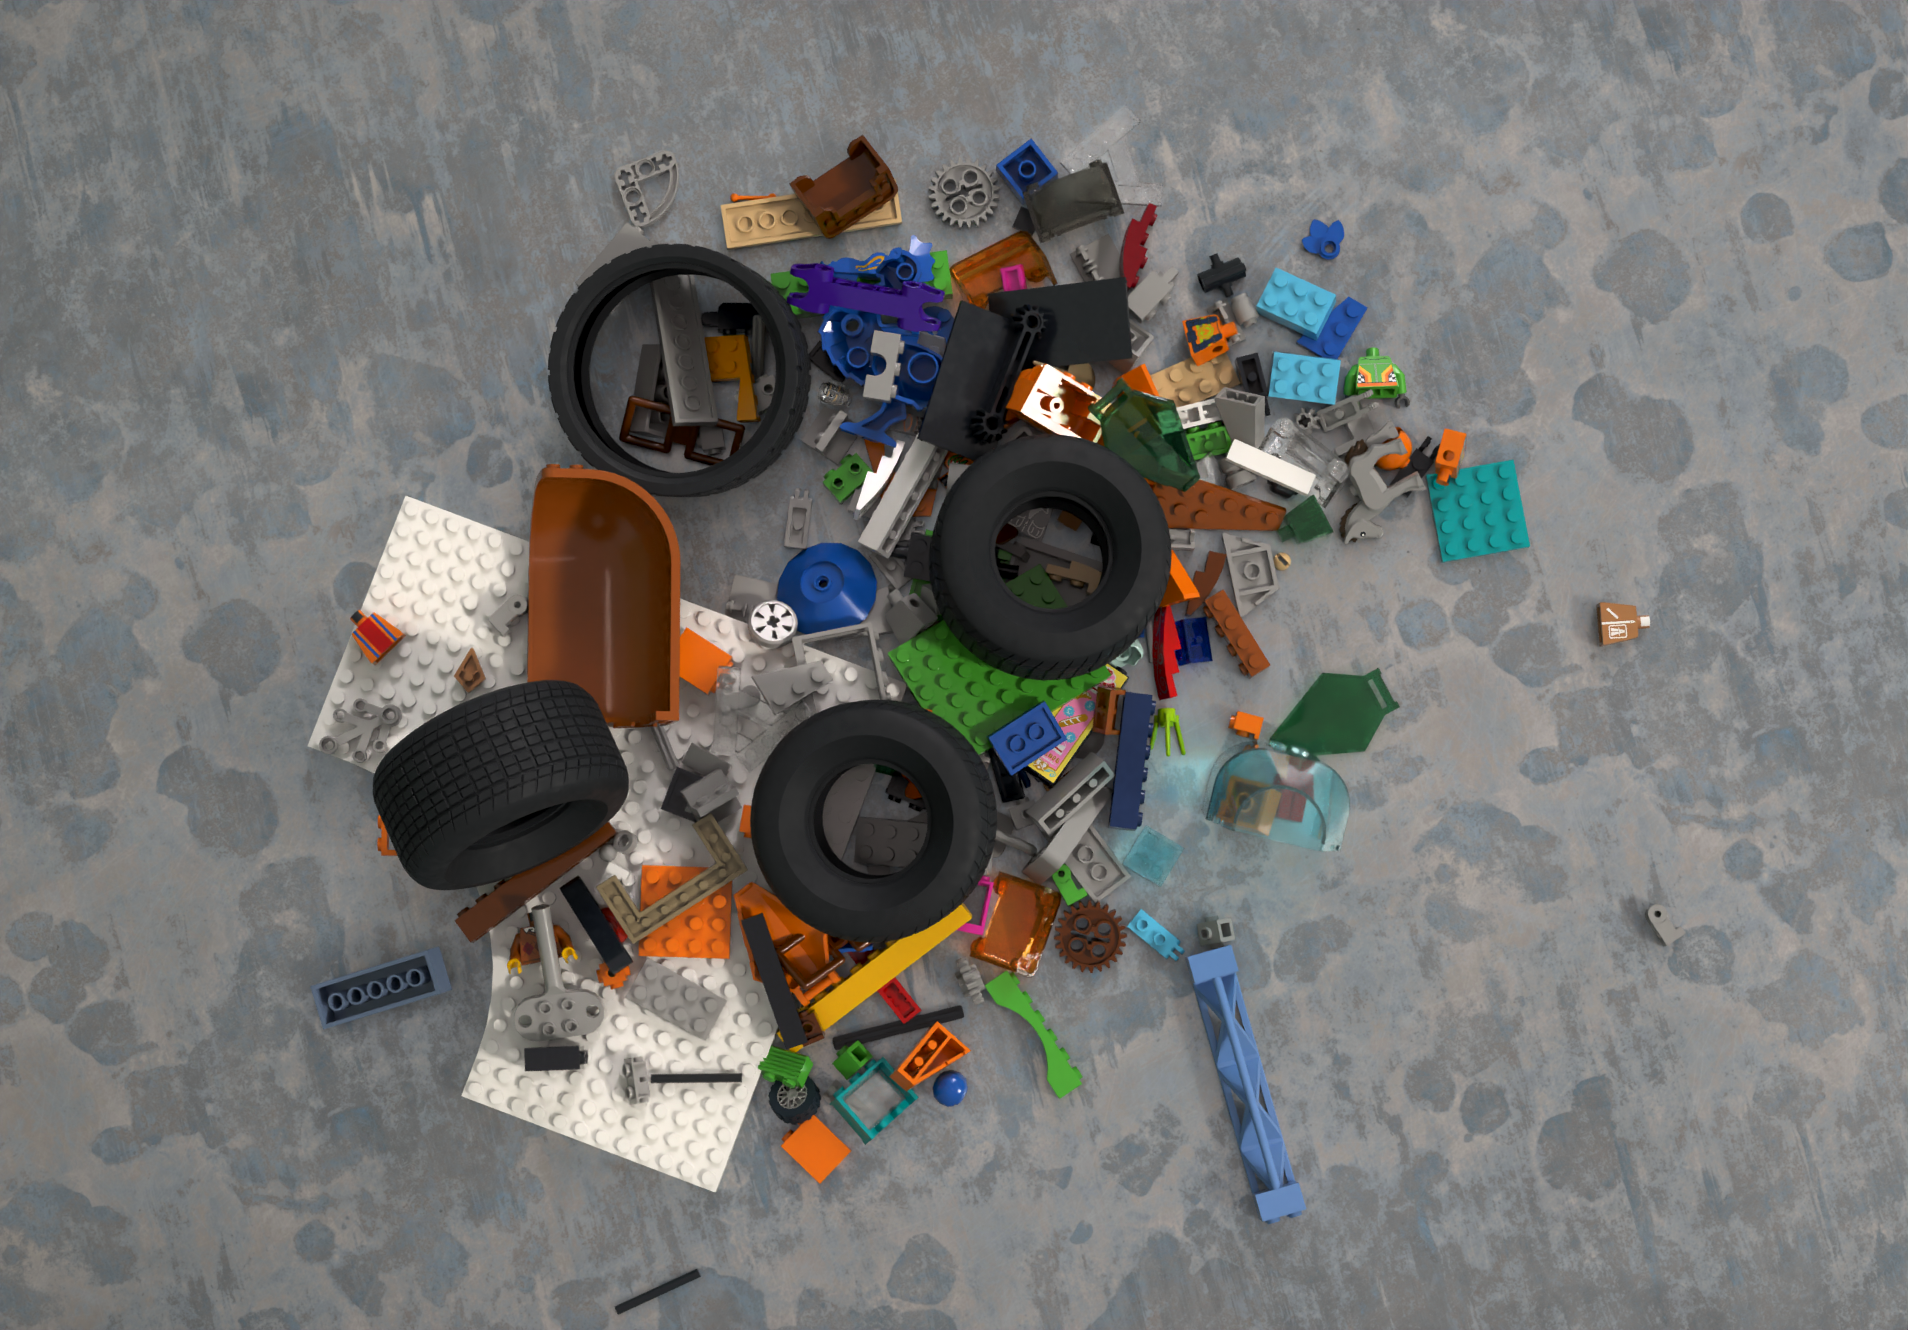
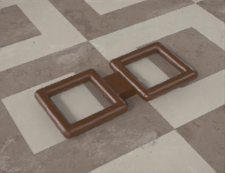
M630 396L628 398L619 435L621 442L666 454L671 451L672 444L675 442L686 445L684 451L686 459L711 466L723 461V459L694 452L700 426H673L670 405L637 396ZM636 406L670 415L664 443L629 435ZM718 418V423L714 427L735 432L730 457L741 448L745 426Z
M796 934L776 948L782 967L803 990H807L845 963L846 959L839 951L844 945L849 943L856 951L860 952L872 943L848 941L828 935L829 954L834 960L807 979L784 955L805 939L803 934Z

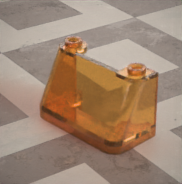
M999 871L993 884L995 893L999 895L985 938L979 937L972 942L970 957L1030 978L1034 976L1038 969L1061 903V894L1048 887Z

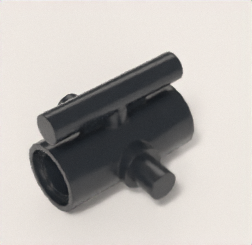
M1218 253L1209 256L1212 262L1211 268L1197 274L1203 292L1207 293L1220 288V290H1223L1225 297L1233 295L1232 282L1246 277L1244 263L1241 262L1239 257L1224 263L1220 261Z

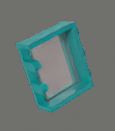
M884 1057L878 1061L875 1059L870 1061L864 1067L867 1071L862 1075L858 1072L848 1081L851 1085L847 1089L842 1086L833 1094L835 1099L830 1103L858 1134L865 1145L919 1098L912 1089L905 1091L889 1077L894 1068Z

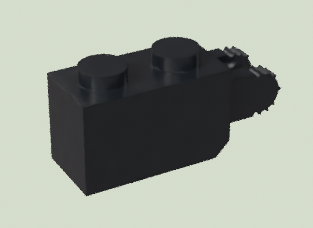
M722 303L718 307V312H704L700 319L702 326L718 328V333H723V336L745 333V336L752 337L753 316L759 315V313L751 303Z
M1258 352L1237 357L1235 365L1242 391L1265 396V416L1271 415L1267 400L1268 390Z

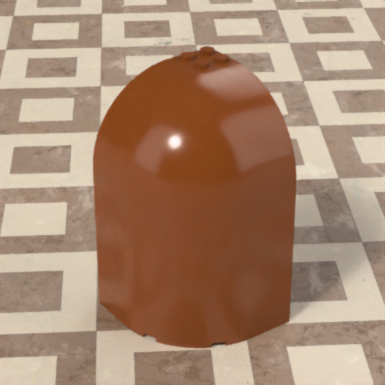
M547 464L537 475L531 510L528 565L527 683L542 680H561L579 685L594 698L606 723L613 724V728L657 727V724L666 726L679 721L680 550L675 530L664 509L653 496L635 482L615 473L583 469V465H569V468H560L559 464Z

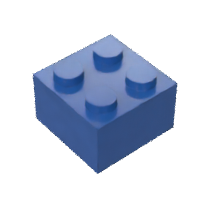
M1032 139L1028 140L996 165V172L1022 205L1058 179L1057 170Z

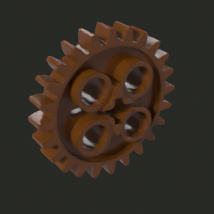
M1088 899L1087 906H1084L1079 901V908L1077 909L1071 904L1072 912L1069 913L1064 910L1063 913L1066 918H1058V922L1062 925L1055 926V930L1060 932V934L1054 935V939L1060 941L1055 944V947L1057 949L1062 948L1059 956H1067L1065 958L1066 964L1073 961L1072 969L1080 965L1081 972L1086 967H1089L1090 973H1093L1094 967H1097L1101 972L1103 964L1110 968V960L1117 962L1115 954H1123L1119 947L1126 946V943L1121 939L1126 938L1127 934L1120 932L1126 928L1125 924H1118L1122 917H1114L1116 909L1109 912V905L1107 903L1103 908L1100 907L1099 900H1097L1095 906L1092 905L1090 899ZM1080 918H1085L1088 920V924L1084 928H1079L1076 925V921ZM1102 923H1107L1110 929L1106 933H1101L1098 931V926ZM1074 930L1084 935L1071 934V931ZM1090 932H1093L1094 936L1097 938L1093 937L1091 938V941H1088L1087 936L1085 935H1089ZM1098 938H1108L1110 941L1105 942ZM1073 940H1081L1083 942L1080 949H1073L1070 945ZM1102 945L1105 950L1102 954H1095L1092 951L1093 947Z

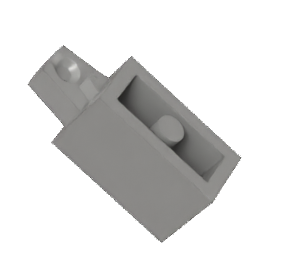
M1173 266L1165 274L1161 271L1157 274L1152 270L1128 295L1129 313L1140 323L1145 319L1149 321L1157 313L1155 308L1160 303L1165 305L1172 297L1170 292L1175 284L1171 281L1179 272Z

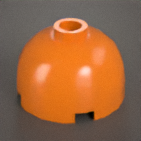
M1395 427L1399 434L1398 437L1387 439L1382 444L1401 438L1408 453L1404 455L1388 454L1380 457L1375 465L1382 470L1402 469L1410 462L1412 442L1400 427Z

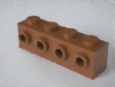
M1224 589L1203 602L1204 607L1202 609L1207 618H1212L1216 624L1214 629L1220 638L1224 637L1228 644L1226 648L1232 657L1236 656L1240 663L1238 668L1241 673L1251 679L1267 669L1270 663Z

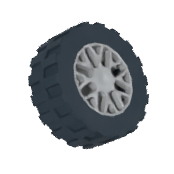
M809 1076L803 1088L797 1086L789 1088L777 1080L770 1088L771 1091L768 1095L770 1099L769 1104L777 1117L783 1120L784 1123H791L792 1125L802 1124L804 1121L810 1120L817 1113L818 1107H820V1090Z

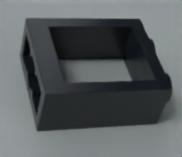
M584 1046L524 1048L525 1071L584 1069V1064H588V1050H584Z

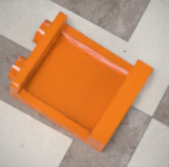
M686 627L680 636V677L708 696L711 692L715 694L722 683L719 679L723 673L727 675L734 665L731 662L733 657Z
M813 1115L810 1120H806L802 1124L798 1123L800 1126L795 1132L790 1129L781 1139L784 1141L781 1147L820 1184L852 1150L821 1122L816 1115Z

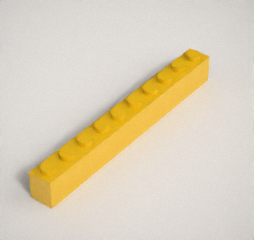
M962 903L952 913L931 927L909 937L885 942V948L881 951L878 949L874 950L867 956L868 961L863 965L860 962L849 970L851 974L846 978L841 976L839 982L831 984L833 987L829 991L823 990L814 997L815 1001L806 1007L802 1005L797 1009L798 1012L804 1009H809V1011L815 1009L825 1031L972 919L971 912ZM805 1024L804 1029L806 1031L812 1030V1026L810 1024ZM778 1029L776 1034L783 1041L780 1030ZM798 1045L789 1050L796 1053L803 1048V1045Z

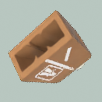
M1606 602L1596 604L1599 647L1635 639L1638 637V629L1650 628L1649 615L1637 616L1636 606Z

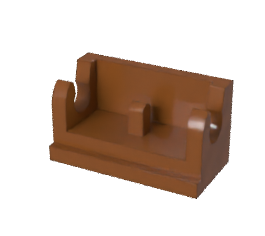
M1116 687L1097 688L1092 731L1104 735H1120L1121 730H1116L1115 728L1119 695H1125L1126 690Z

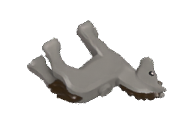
M1392 420L1388 421L1378 432L1368 436L1366 442L1363 439L1356 441V445L1351 446L1345 455V466L1352 481L1349 487L1354 497L1357 495L1360 497L1358 503L1353 504L1351 508L1345 511L1346 514L1341 517V522L1339 523L1341 525L1339 527L1341 538H1344L1345 545L1350 541L1356 543L1357 539L1382 537L1384 533L1382 526L1373 523L1371 519L1379 515L1392 499L1399 497L1401 494L1414 490H1426L1418 471L1387 486L1374 468L1375 463L1382 456L1388 454L1404 455L1408 453L1401 438L1382 444L1387 439L1399 436Z

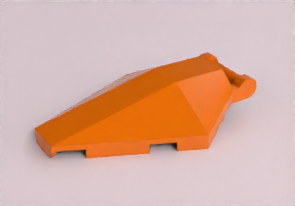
M750 882L733 895L745 947L747 948L750 960L749 964L753 980L762 982L741 920L760 913L764 914L775 948H778L796 934L804 935L805 939L784 955L805 979L830 962L828 934L818 931L796 917L781 903L775 894L754 882ZM783 968L790 991L794 993L804 1007L810 1004L812 998L833 982L836 984L841 980L834 970L807 992L803 993L800 989L801 987Z

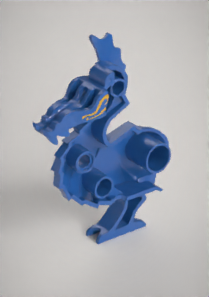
M912 235L909 252L902 250L901 247H897L890 251L889 256L885 255V253L877 252L865 261L845 257L840 258L836 262L832 261L828 266L834 268L833 277L851 281H857V278L881 281L873 285L902 290V282L904 281L921 283L932 281L934 275L931 268L935 263V259L930 256L932 243H922L915 235ZM830 305L829 312L822 317L823 322L818 330V333L821 334L823 352L827 351L833 366L836 365L847 380L851 378L861 387L865 386L867 374L880 375L886 369V361L882 357L874 356L870 353L874 330L901 334V340L905 341L904 352L899 354L897 362L901 363L900 375L895 376L894 385H897L896 398H891V403L883 402L881 409L867 419L858 423L844 422L840 425V429L843 432L874 443L880 442L896 448V441L886 435L885 432L892 425L906 421V404L911 407L913 406L917 412L927 407L943 357L931 349L918 344L919 331L914 332L900 329L897 327V323L882 324L881 314ZM855 321L859 324V327L856 331L852 332L847 330V324Z

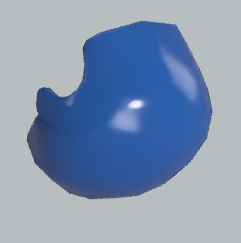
M954 1070L940 1073L933 1085L934 1098L940 1104L947 1107L958 1105L968 1091L966 1078L960 1072Z

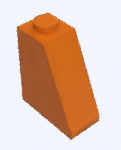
M1171 550L1172 559L1168 584L1158 608L1172 606L1200 597L1198 590L1173 550Z

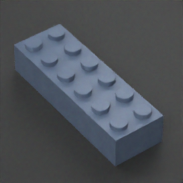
M439 946L310 986L323 1030L452 990Z

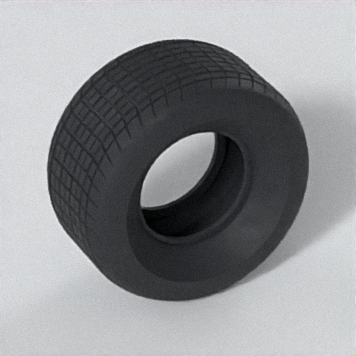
M1041 434L1022 437L999 445L979 457L958 477L946 495L937 516L930 542L929 577L931 589L940 614L951 632L964 647L988 665L1014 676L1035 680H1061L1081 676L1105 666L1120 656L1135 642L1155 615L1165 594L1171 570L1172 553L1169 527L1160 502L1150 485L1130 463L1112 450L1095 442L1069 435ZM1053 508L1076 516L1089 527L1097 539L1102 555L1100 582L1091 595L1069 607L1047 609L1031 605L1010 591L1002 580L996 565L995 544L1001 529L1017 515L1032 509Z
M542 680L505 687L470 699L439 714L399 741L381 760L373 777L374 803L402 867L418 884L434 890H459L490 884L523 873L565 853L589 838L613 818L624 804L629 790L627 767L597 702L579 685L561 680Z
M863 700L836 705L810 716L793 728L777 744L766 760L754 789L750 814L751 838L757 863L766 882L781 903L796 917L818 931L840 939L864 943L887 942L912 936L931 927L952 913L969 897V894L973 892L985 873L993 852L997 831V805L992 782L983 761L970 742L954 726L940 716L913 704L893 700ZM878 764L895 769L915 785L924 801L927 812V832L923 846L915 859L899 872L887 875H871L859 872L842 862L833 852L826 839L823 828V808L826 797L834 783L845 772L858 765Z

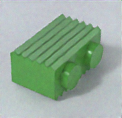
M771 1045L767 1057L763 1058L764 1061H760L758 1069L762 1070V1077L769 1082L777 1080L789 1088H795V1086L803 1088L813 1062L808 1056Z

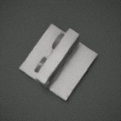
M825 404L801 441L836 465H839L857 439V436L841 431L840 425L844 422H855L850 420L843 411L839 410L838 412Z
M720 768L680 791L696 821L712 813L716 821L719 822L742 808L736 797L739 795L738 790L735 786L728 783Z

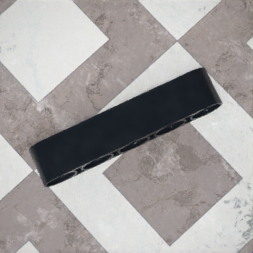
M576 876L561 886L559 889L611 972L615 975L633 963L629 953L580 876Z

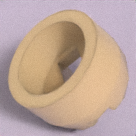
M1278 553L1273 558L1274 566L1279 571L1286 570L1291 564V558L1286 553ZM1279 556L1288 563L1286 566L1278 559Z

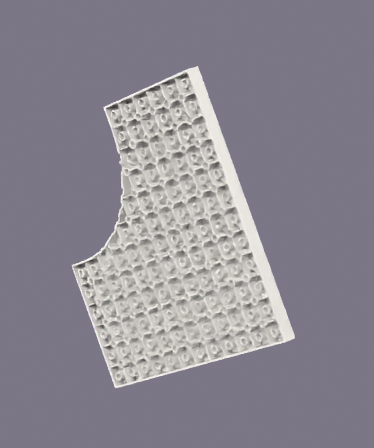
M405 496L361 611L367 618L375 612L406 636L379 663L374 665L368 660L351 634L308 747L321 751L319 742L323 737L331 736L335 738L357 727L347 722H337L333 718V713L336 709H344L349 714L370 721L378 716L366 711L362 713L356 711L353 706L355 700L364 699L367 703L381 708L385 705L393 704L401 710L402 719L398 725L391 727L386 741L387 750L385 752L378 753L373 749V743L379 737L381 725L373 730L366 750L367 759L364 762L358 763L352 757L362 735L338 746V750L334 754H329L375 773L381 760L399 741L432 718L483 694L527 683L528 611L525 615L517 617L508 626L511 632L505 638L488 621V618L514 595H521L528 602L529 542ZM680 599V636L687 627L733 657L731 661L734 663L733 667L727 675L723 673L719 679L722 682L719 688L726 687L727 693L740 691L748 685L757 687L751 678L754 675L797 666L792 641L780 648L761 646L750 636L747 623ZM356 625L354 626L352 633L358 628ZM803 645L806 663L822 661L833 679L832 682L812 693L816 713L844 703L880 700L874 671ZM470 648H474L486 679L468 693L454 675ZM887 676L888 684H884L885 692L890 693L891 700L902 702L908 687L904 682ZM679 677V721L663 726L678 761L679 768L705 777L682 763L691 743L732 765L726 775V779L730 785L735 786L738 790L739 795L736 797L742 808L719 821L718 824L748 870L733 879L730 959L639 956V941L632 944L608 905H602L597 902L633 960V963L629 965L631 975H628L629 981L623 982V987L611 990L610 986H604V983H599L596 970L600 969L599 964L604 963L603 958L559 889L579 875L595 899L596 886H598L609 862L603 861L600 858L599 848L489 931L493 961L490 1008L478 1054L461 1096L691 1184L717 1192L761 1076L762 1070L758 1069V1065H760V1061H764L763 1058L767 1057L779 1029L763 983L753 980L749 964L750 960L733 896L750 882H754L773 893L757 863L752 839L745 838L744 833L739 832L743 806H751L753 793L759 774L769 755L793 728L807 719L804 699L774 715L761 694V699L757 705L722 712L717 691L715 694L711 692L708 696ZM360 701L357 704V708L359 710L363 709L365 706L363 701ZM342 711L338 712L337 719H343L344 713ZM389 712L387 714L388 720L394 719V712ZM607 724L625 762L629 776L627 798L620 810L609 822L618 833L622 830H627L637 837V846L632 853L622 854L617 852L616 858L610 862L631 872L628 880L621 879L620 882L640 912L642 865L711 867L716 862L693 828L692 824L695 822L661 809L676 769L671 771L667 769L651 728H613V724ZM332 741L326 744L328 750H331L334 746ZM378 742L376 748L382 750L384 743ZM358 752L356 754L357 760L363 759V753ZM862 764L845 772L834 783L826 797L823 808L824 833L831 849L841 861L878 764ZM687 804L685 811L691 813ZM614 838L611 839V840H610L609 842H607L606 844H612V845H613ZM500 881L477 886L479 895L481 896L484 893L489 895L495 890L493 887ZM536 905H549L552 922L554 925H560L570 935L574 951L578 956V959L575 960L574 956L570 955L567 958L568 963L565 962L563 957L559 958L564 988L568 990L588 989L595 992L602 999L604 1019L594 1032L545 1041H530L522 1037L516 1030L514 1013L518 1004L527 997L540 995L545 992L541 962L525 966L521 965L522 972L518 974L517 967L511 969V974L508 973L507 963L510 959V948L515 935L520 932V928L530 926L527 913L532 912L531 908ZM647 957L727 1000L706 1041L626 998ZM609 969V976L614 977L615 975ZM590 1005L586 1009L591 1015L599 1013V1008L595 1005ZM522 1015L519 1018L523 1025H528L532 1022L528 1015ZM584 1046V1050H588V1064H584V1069L525 1071L524 1048ZM643 1056V1061H646L647 1077H640V1082L648 1081L650 1091L649 1102L640 1103L639 1101L638 1104H630L625 1093L627 1079L623 1075L622 1066L624 1059L633 1058L634 1061L635 1057ZM742 1073V1082L651 1083V1074Z

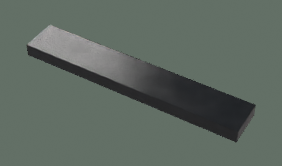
M760 913L741 920L786 1050L807 1043L808 1039L764 914Z

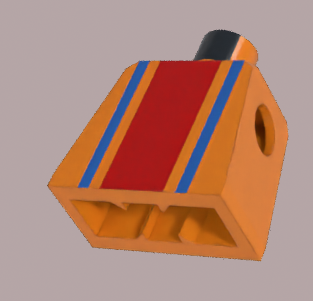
M358 610L350 618L358 627L352 633L353 638L368 660L374 665L379 663L406 636L375 612L367 618L361 610Z

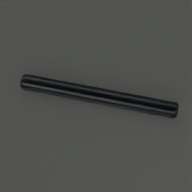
M958 1005L915 1016L905 1024L899 1020L833 1037L832 1041L835 1050H840L845 1045L850 1047L857 1040L864 1044L930 1027L937 1021L942 1024L964 1018L962 1006Z

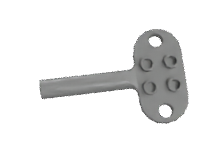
M548 904L536 905L531 910L545 992L540 995L527 997L518 1004L514 1013L516 1030L522 1037L530 1041H545L594 1032L604 1019L602 999L595 992L588 989L568 990L564 988L550 907ZM590 1005H595L599 1008V1013L591 1015L586 1009ZM522 1015H528L532 1022L528 1025H523L519 1018Z

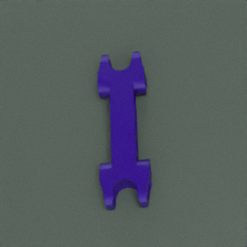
M793 264L791 266L790 274L804 279L809 286V291L805 293H789L786 303L801 308L804 311L826 314L829 312L830 305L897 317L898 328L914 332L938 331L941 326L939 319L924 313L922 304L926 302H942L945 292L926 283L904 281L902 282V290L835 278L833 277L834 268L824 264Z

